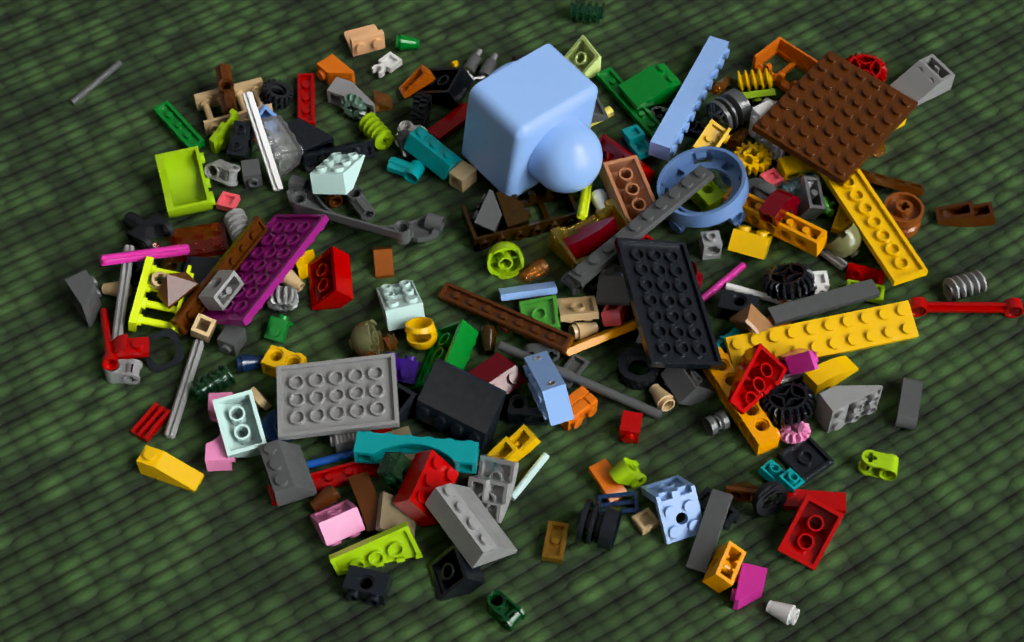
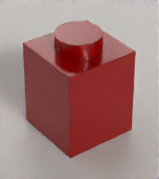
M623 410L618 441H623L627 444H638L643 413Z

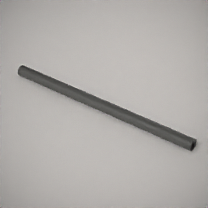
M503 341L498 346L499 351L524 362V357L533 355ZM554 364L563 379L580 386L583 385L586 389L658 420L662 415L663 411Z

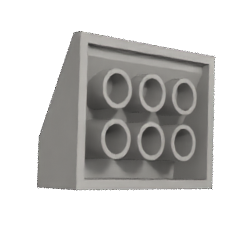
M452 483L436 487L425 502L427 508L471 568L515 554L518 551L470 487Z

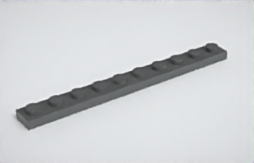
M699 165L568 273L569 279L583 287L618 258L614 245L616 238L641 239L714 179V173Z

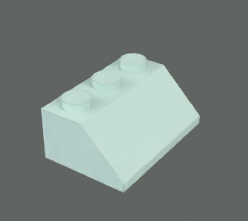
M252 389L212 400L227 457L249 458L260 455L258 446L267 442Z

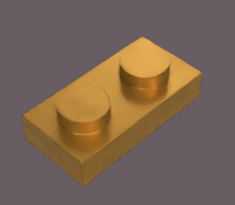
M548 521L542 561L563 563L569 523Z

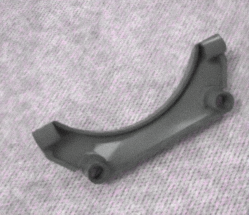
M293 174L288 182L286 195L294 214H326L330 221L356 231L393 238L400 245H405L411 240L418 243L437 240L445 226V216L430 212L409 222L399 220L394 225H375L332 211L322 202L317 194H313L311 181L308 178Z

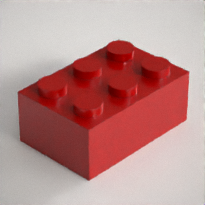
M433 449L418 452L414 456L393 504L420 527L437 524L438 521L427 508L425 502L436 487L449 483L455 484L459 473Z

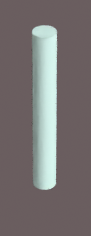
M543 452L514 488L511 497L512 501L518 498L549 459L547 453Z

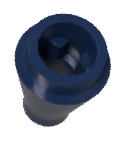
M247 354L236 356L237 372L241 371L244 373L261 368V361L264 356Z

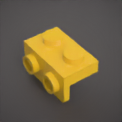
M711 119L691 149L705 146L720 147L722 143L725 144L729 140L731 128L725 129Z

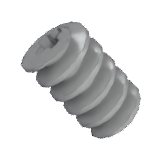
M241 208L230 210L223 219L232 243L249 224L245 211Z
M978 270L945 278L943 281V293L948 301H952L953 298L955 300H958L960 297L965 298L967 295L972 296L973 292L979 294L980 291H987L985 277Z

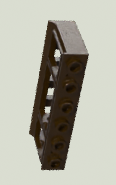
M546 187L542 195L536 196L535 191L531 189L527 192L526 199L519 200L517 194L510 196L523 202L525 208L538 205L544 220L502 231L499 226L497 232L477 237L471 221H474L473 216L476 210H480L482 204L480 202L477 203L475 211L470 213L467 212L465 205L461 206V218L465 223L474 250L487 249L500 241H518L526 237L538 236L545 232H554L561 228L573 227L579 224V219H577L578 207L572 194L553 192ZM563 198L569 214L550 218L544 203Z

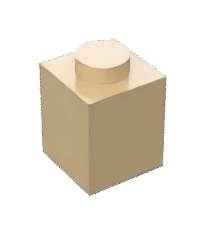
M464 160L449 172V184L462 193L477 181V169Z
M198 313L190 330L191 336L209 343L216 329V320Z

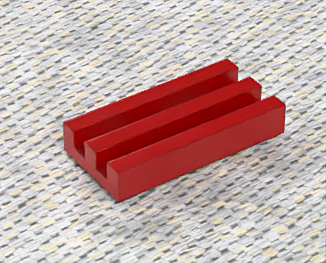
M155 402L130 430L131 434L148 443L169 419L171 410H166L164 406L161 405L160 407ZM161 414H163V415L159 418V420L155 423L156 419H157Z

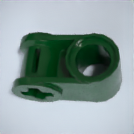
M495 590L488 594L487 612L505 630L513 631V626L521 619L524 620L526 618L524 610L503 592ZM499 602L501 605L494 606L491 603Z

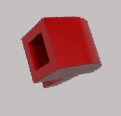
M122 334L115 337L111 342L113 353L118 359L149 357V337L129 338L128 334Z

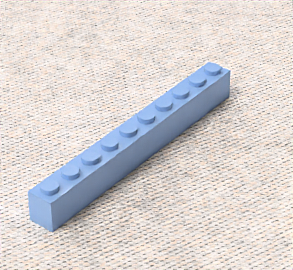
M709 36L652 137L648 155L669 161L671 155H675L678 144L682 143L684 132H688L690 122L694 121L696 111L700 110L702 100L706 99L707 90L711 89L713 79L716 80L719 69H722L725 59L729 56V41Z

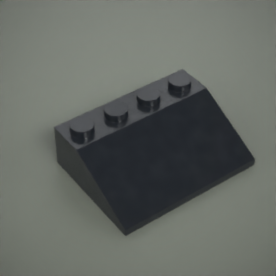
M437 358L417 399L413 417L460 441L472 440L479 442V450L482 451L493 441L507 392Z

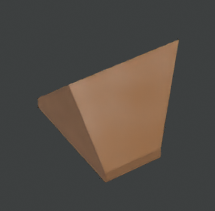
M752 303L729 319L741 332H751L757 335L761 331H768L769 328L775 327Z

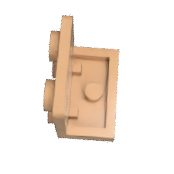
M375 24L344 32V37L353 57L385 48L384 32L382 29L378 30Z

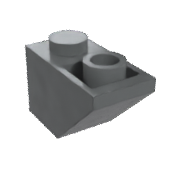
M489 189L487 194L484 193L480 202L482 206L480 210H476L473 220H475L474 224L476 227L489 233H495L503 218L494 192Z

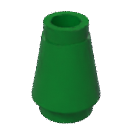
M403 34L396 35L395 49H399V51L419 49L420 40Z

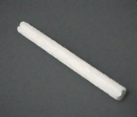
M247 91L242 94L272 189L277 192L283 189V185L253 93Z

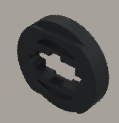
M778 481L765 483L756 491L753 497L752 506L759 515L765 517L774 513L786 502L788 497L787 489ZM777 493V496L770 503L763 504L771 495L774 496Z

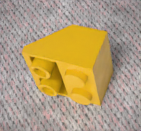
M745 224L733 228L727 250L762 260L766 258L773 238L772 235H769V231L763 229L754 231L751 230V226Z

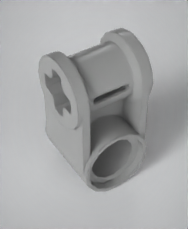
M217 159L205 166L204 172L209 179L221 182L227 186L238 185L239 165Z
M118 359V367L116 369L106 370L103 368L107 382L112 384L136 385L140 382L139 373L143 363L137 359Z

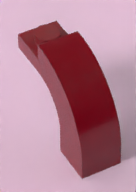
M777 189L767 197L759 208L760 219L777 227L787 212L798 216L797 207L801 200L796 195L782 189Z

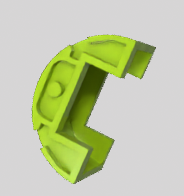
M198 146L155 155L169 219L213 209V205H216L213 191L209 192L208 189L211 188L209 177L205 178L202 163L206 162L204 153L199 152Z

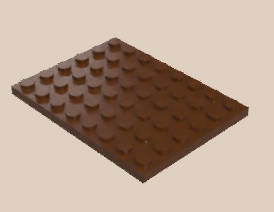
M829 50L753 125L752 131L843 186L914 111L918 102Z

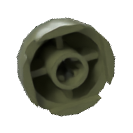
M854 223L848 225L827 243V250L841 258L848 256L853 258L860 252L858 248L863 240L861 232Z
M373 319L358 323L352 330L349 345L360 357L379 355L380 351H384L381 331H376L375 326H377V323Z

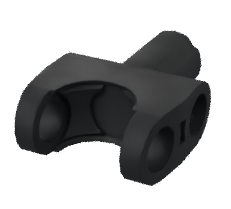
M130 211L125 214L123 224L131 229L126 232L128 240L140 250L153 248L151 241L156 237H171L175 234L168 220L157 212L144 219L137 213Z

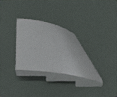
M480 455L478 475L469 476L468 487L473 490L499 524L502 523L513 494L519 462L489 455Z

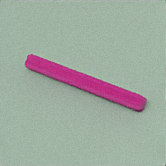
M188 244L111 253L101 255L99 260L102 266L144 261L146 256L159 259L188 255L190 248Z

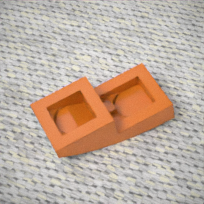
M606 458L588 467V472L599 485V491L602 494L627 492L623 484H618L611 477L609 470L612 466ZM627 496L614 497V498H605V499H606L608 502H615V501H619V500H621V499H623V498H625V497H627Z

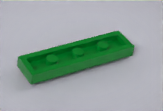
M168 100L153 107L154 114L185 148L198 146L200 149L206 146L205 140Z

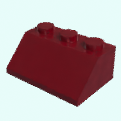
M499 352L468 372L506 391L507 394L526 382L516 365Z

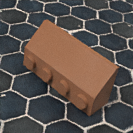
M637 155L603 162L599 175L621 228H624L652 205L656 199Z

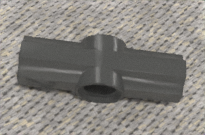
M354 185V188L348 194L343 195L348 202L349 208L354 210L362 221L365 220L367 222L376 214L375 209L365 198L360 187Z

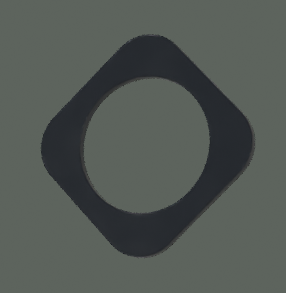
M167 328L148 336L150 345L159 337H169L176 345V355L167 364L155 363L150 355L145 357L151 371L161 372L180 364L184 360L183 348L177 333L173 329Z

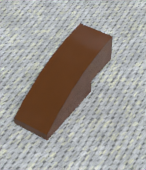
M971 200L935 208L937 223L941 225L979 227L996 224L991 201L973 205Z
M368 472L348 477L367 535L378 532L375 529L379 499Z

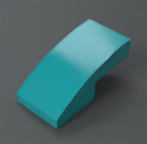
M637 124L621 130L632 153L637 155L638 159L641 160L651 156L648 155L650 144L645 139V133Z

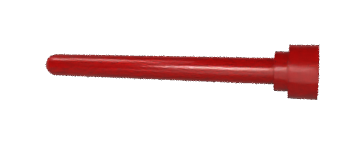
M101 308L100 318L105 355L102 357V366L106 370H114L118 367V357L112 350L108 311L106 308Z

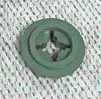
M352 93L346 94L342 98L340 107L344 109L343 113H347L348 118L353 117L354 120L362 119L367 112L364 100Z

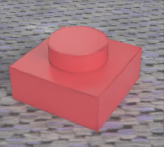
M774 167L759 174L760 179H764L776 187L784 184L785 178Z
M223 191L216 203V208L228 212L235 209L241 200L240 195Z

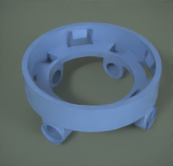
M705 146L687 150L674 157L665 165L657 180V194L659 198L665 194V191H669L699 165L710 171L719 172L722 181L726 185L732 186L728 199L715 209L705 212H694L682 206L677 208L668 216L669 226L674 232L681 234L687 227L704 228L720 224L724 221L739 226L744 221L745 212L742 206L748 197L749 181L745 166L737 155L723 148ZM712 160V162H701V163H696V164H694V162H697V161Z

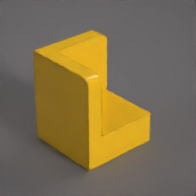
M313 249L305 251L304 255L294 264V270L301 280L309 278L308 264L315 260Z

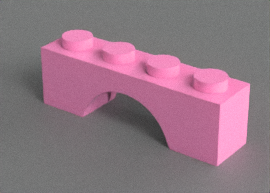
M233 392L209 393L208 413L211 421L218 423L212 400L233 395ZM220 433L216 439L206 443L205 464L207 471L232 470V462H236V457H227Z

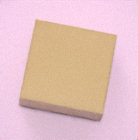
M649 507L631 516V521L642 536L660 526V521Z

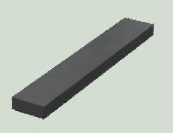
M869 279L767 308V313L774 326L874 299L880 296V292L874 281Z

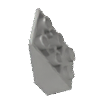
M931 54L916 62L890 86L917 101L918 105L951 90L955 74L934 54Z
M838 385L819 393L814 417L827 433L833 430L837 431L849 422L854 423L860 417L874 413L877 410L883 386Z

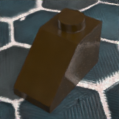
M500 191L496 192L507 229L529 224L528 218H531L529 208L524 207L523 202Z

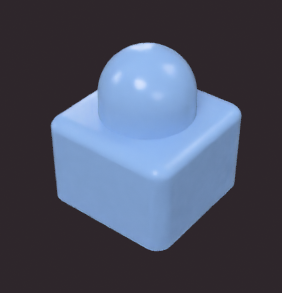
M545 44L517 61L502 65L487 78L478 82L469 93L462 155L495 188L508 196L513 194L519 196L538 183L558 193H574L586 188L599 174L603 161L600 141L590 129L598 94L597 86L551 44Z

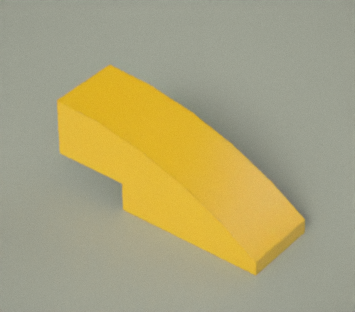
M846 355L839 356L818 364L819 368L816 370L805 372L803 382L814 394H817L826 387L828 389L834 387L857 372L859 368Z
M523 424L510 438L504 437L487 455L518 462L538 446L541 441L530 428Z

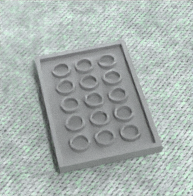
M395 353L276 366L279 440L400 427Z

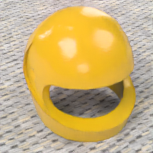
M416 317L405 323L404 331L407 333V341L412 348L424 351L436 343L438 333L432 319Z

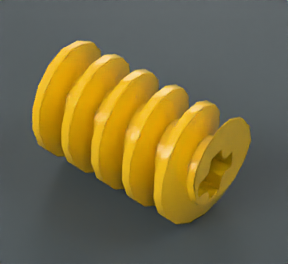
M759 68L756 74L753 69H751L750 74L744 70L743 75L737 70L738 88L740 87L742 92L745 91V87H747L748 91H751L752 86H754L755 90H758L759 86L764 90L766 85H768L769 89H772V68L770 73L767 68L764 69L763 73Z

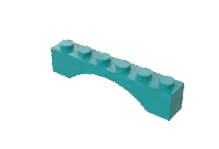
M357 431L353 454L355 463L377 464L393 456L416 454L433 449L457 472L476 474L479 459V442L472 440L460 441L451 438L439 439L430 436L417 437L410 434L395 435L388 432Z

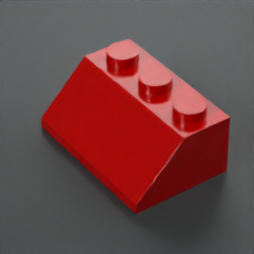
M332 246L308 264L312 310L342 308L354 299L349 254Z

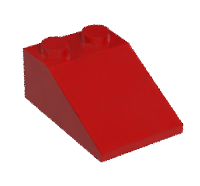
M807 494L803 495L777 550L815 571L844 514Z

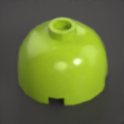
M500 241L494 244L487 253V268L490 274H494L500 279L513 278L524 267L523 254L520 248L512 242Z

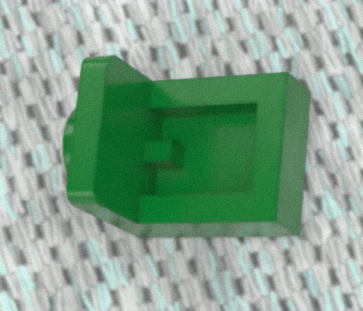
M278 314L277 317L270 316L264 338L284 343L289 326H293V322L288 321L289 317Z

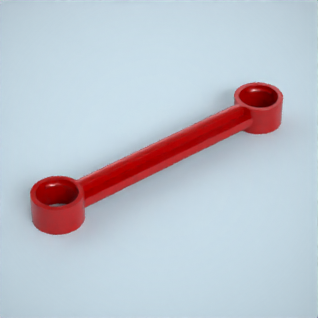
M913 297L908 300L913 317H921L926 315L927 312L1004 313L1008 318H1016L1024 312L1022 300L1016 297L1008 298L1004 302H927L923 297Z

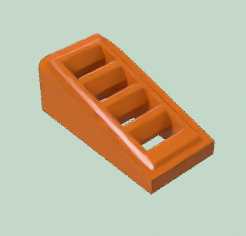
M422 64L399 87V90L406 99L433 82L435 77Z

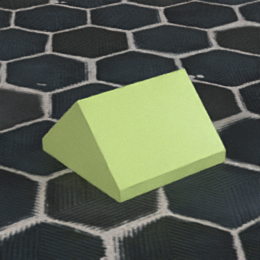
M582 35L564 57L590 79L601 71V56L588 39Z

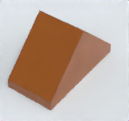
M392 246L373 247L376 279L394 277Z

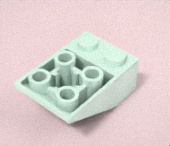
M334 152L330 154L327 159L323 160L310 173L313 194H348L354 188L365 154H358L356 152L348 154Z
M402 280L396 284H383L381 287L376 288L388 331L405 328V323L412 318L425 317L423 302L413 280Z

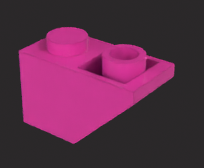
M798 348L779 356L780 362L788 368L785 373L786 375H795L819 368L817 364L819 362L818 356L811 349Z
M742 562L741 570L738 571L734 581L738 583L737 589L732 588L730 601H734L733 610H738L762 597L768 568Z

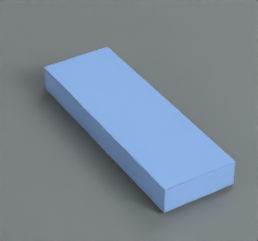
M552 281L499 288L498 291L501 301L553 295L557 293V286Z

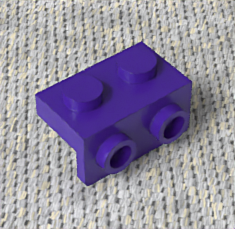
M395 353L397 382L415 385L420 362L416 361V357L405 355L404 359L398 358Z

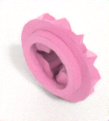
M801 421L800 425L795 423L792 424V427L790 424H786L784 427L781 425L779 430L780 440L789 444L805 441L811 434L809 424Z

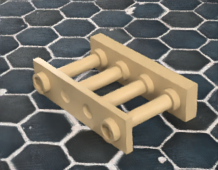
M261 77L234 84L236 101H238L241 109L238 112L239 121L251 123L242 97L243 93L247 91L253 93L258 110L263 105L264 101L261 102L259 97L263 86ZM218 88L193 94L197 110H204L207 120L203 121L206 135L213 134L222 121L226 123L231 114H224V116L216 118L213 116L211 108L221 105ZM271 103L265 104L273 111Z

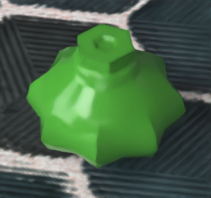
M824 195L826 210L821 214L831 217L835 213L833 208L835 201L830 202Z

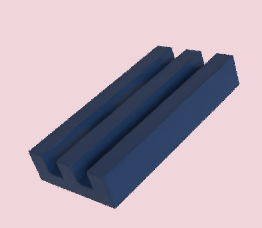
M637 491L596 495L597 502L601 503V513H605V511H602V507L634 504L635 508L622 509V513L639 512ZM623 496H633L634 500L601 503V499Z

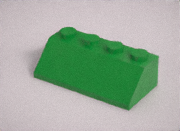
M464 319L437 329V341L429 348L413 387L414 391L421 393L437 358L464 370L479 333Z

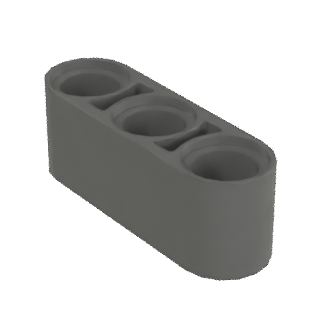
M903 377L894 426L915 430L923 381Z

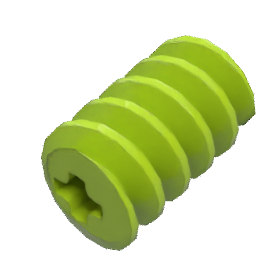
M369 112L362 117L359 122L360 131L363 132L367 139L372 138L376 149L385 150L389 148L394 142L395 137L387 126L380 121V118L374 112Z

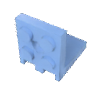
M676 475L641 486L642 495L653 501L656 505L666 544L697 535L702 514L694 484ZM683 512L685 519L681 523H677L676 516Z

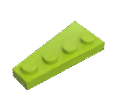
M403 522L330 554L329 560L339 576L347 574L349 565L363 568L376 566L377 568L384 566V563L393 561L397 563L405 562V559L412 557L419 559L423 558V555L407 522Z

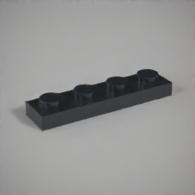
M372 138L302 153L306 172L313 171L316 166H319L323 160L327 159L334 152H341V154L352 152L365 154L364 159L376 157Z

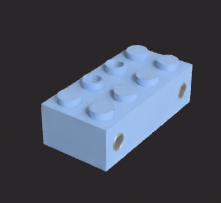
M543 351L524 357L526 365H523V370L529 380L527 383L528 389L537 403L543 419H548L551 426L574 419L566 384L548 352Z

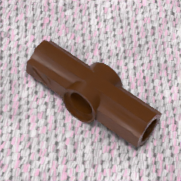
M226 63L219 64L215 67L222 112L228 115L232 108L238 112L230 65Z

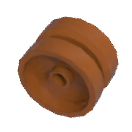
M892 193L885 199L884 206L905 237L911 238L917 234L924 214V205L917 196L911 193Z

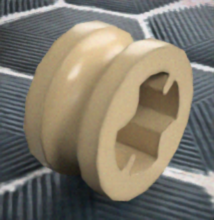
M161 271L155 272L150 281L151 287L159 291L162 284L157 283V278L162 279L161 282L163 283L167 274Z

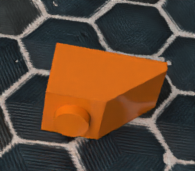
M331 54L316 64L318 78L324 80L328 85H331L336 77L347 79L356 84L354 71L335 55Z

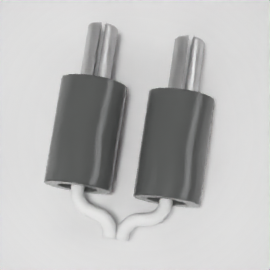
M477 49L475 53L470 54L463 67L473 81L475 79L483 80L494 72L497 66V53H493L491 58L485 60L478 72V77L474 78L473 74L481 62L482 49Z

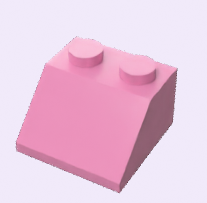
M348 499L310 515L322 542L326 546H336L342 542L341 540L347 537H357L361 534V531L366 530L357 506Z

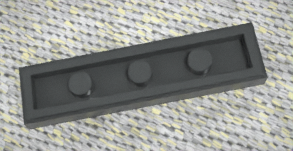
M712 489L686 564L687 569L706 574L733 498L732 494Z

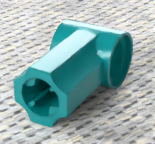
M391 157L387 165V171L404 176L405 180L412 184H416L426 169L425 165L419 160L409 162L397 157Z

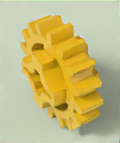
M748 141V145L741 143V147L737 146L736 151H734V154L743 162L748 175L752 172L757 176L758 172L763 173L764 170H769L772 164V153H769V148L764 149V144L759 146L758 142L751 144Z

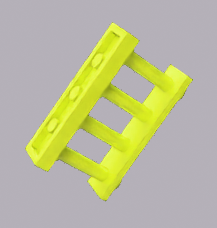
M146 256L128 321V331L136 332L137 326L144 324L163 329L170 328L179 334L171 322L143 317L141 312L142 309L151 308L176 314L183 306L185 297L178 302L177 306H172L170 309L163 303L150 301L145 297L147 292H158L150 285V278L155 272L161 271L165 274L181 272L157 268V265H154V257ZM188 265L186 272L194 279V273H191L192 266Z

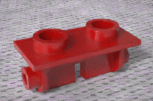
M849 262L845 280L865 281L872 279L875 284L883 285L885 273L882 269Z

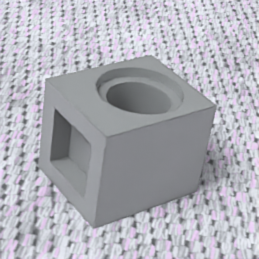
M719 230L700 232L699 250L702 260L721 258L723 244Z

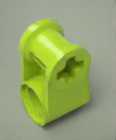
M865 450L861 455V461H859L857 468L862 475L892 481L897 478L899 458L894 454Z
M624 457L609 470L615 482L631 486L632 488L641 486L647 480L646 475L639 469V463L627 457Z

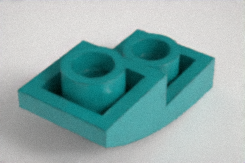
M772 459L761 466L757 472L769 482H780L787 491L792 493L805 483L791 468L784 471Z

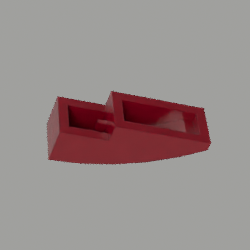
M612 216L578 228L579 233L563 238L570 260L580 258L602 246L618 232L615 218Z

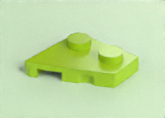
M233 108L229 111L231 116L227 122L224 123L222 121L209 138L211 151L215 154H218L229 145L234 120L239 121L238 112Z

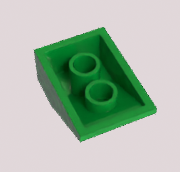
M664 63L649 66L619 84L617 88L637 110L672 102L683 83Z

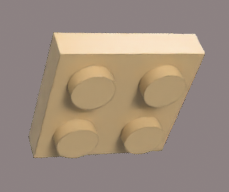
M594 295L557 298L560 322L573 323L580 320L593 321L594 319H599V311Z

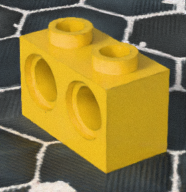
M271 345L261 361L263 374L276 378V366L307 363V357L301 353L289 351L284 347Z

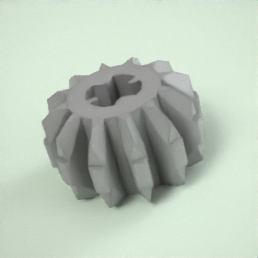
M278 285L274 293L267 299L268 308L280 312L292 311L298 307L299 303L297 290L292 286L287 287L286 285Z

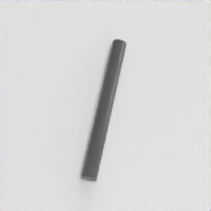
M117 60L69 100L70 104L75 106L120 68L122 62Z

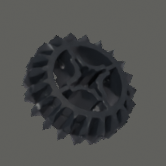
M800 262L777 264V267H771V270L766 271L763 287L767 296H771L772 299L777 298L778 301L782 299L785 301L789 299L794 300L795 298L800 299L801 296H807V293L812 292L815 277L810 266H806V264H800Z
M786 381L785 384H779L771 389L767 395L763 396L761 405L764 413L767 412L770 422H774L775 425L781 423L783 427L786 424H790L792 427V424L800 425L801 421L807 422V418H812V414L815 413L816 398L813 391L807 385L803 386L802 383L796 384L795 381L787 383Z

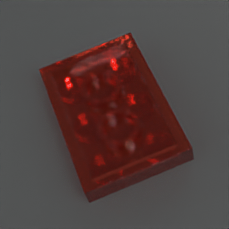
M224 221L174 229L175 234L170 237L171 246L188 244L190 248L188 255L173 257L178 262L186 261L187 256L211 257L223 255L229 248Z

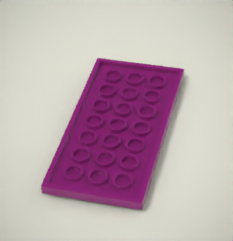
M275 214L266 225L268 231L236 270V273L244 282L242 288L224 311L208 310L206 308L202 314L215 319L216 324L247 326L255 314L263 307L266 300L274 293L276 287L283 282L287 273L294 268V264L304 255L305 250L314 242L319 232L325 228L329 221L327 215Z

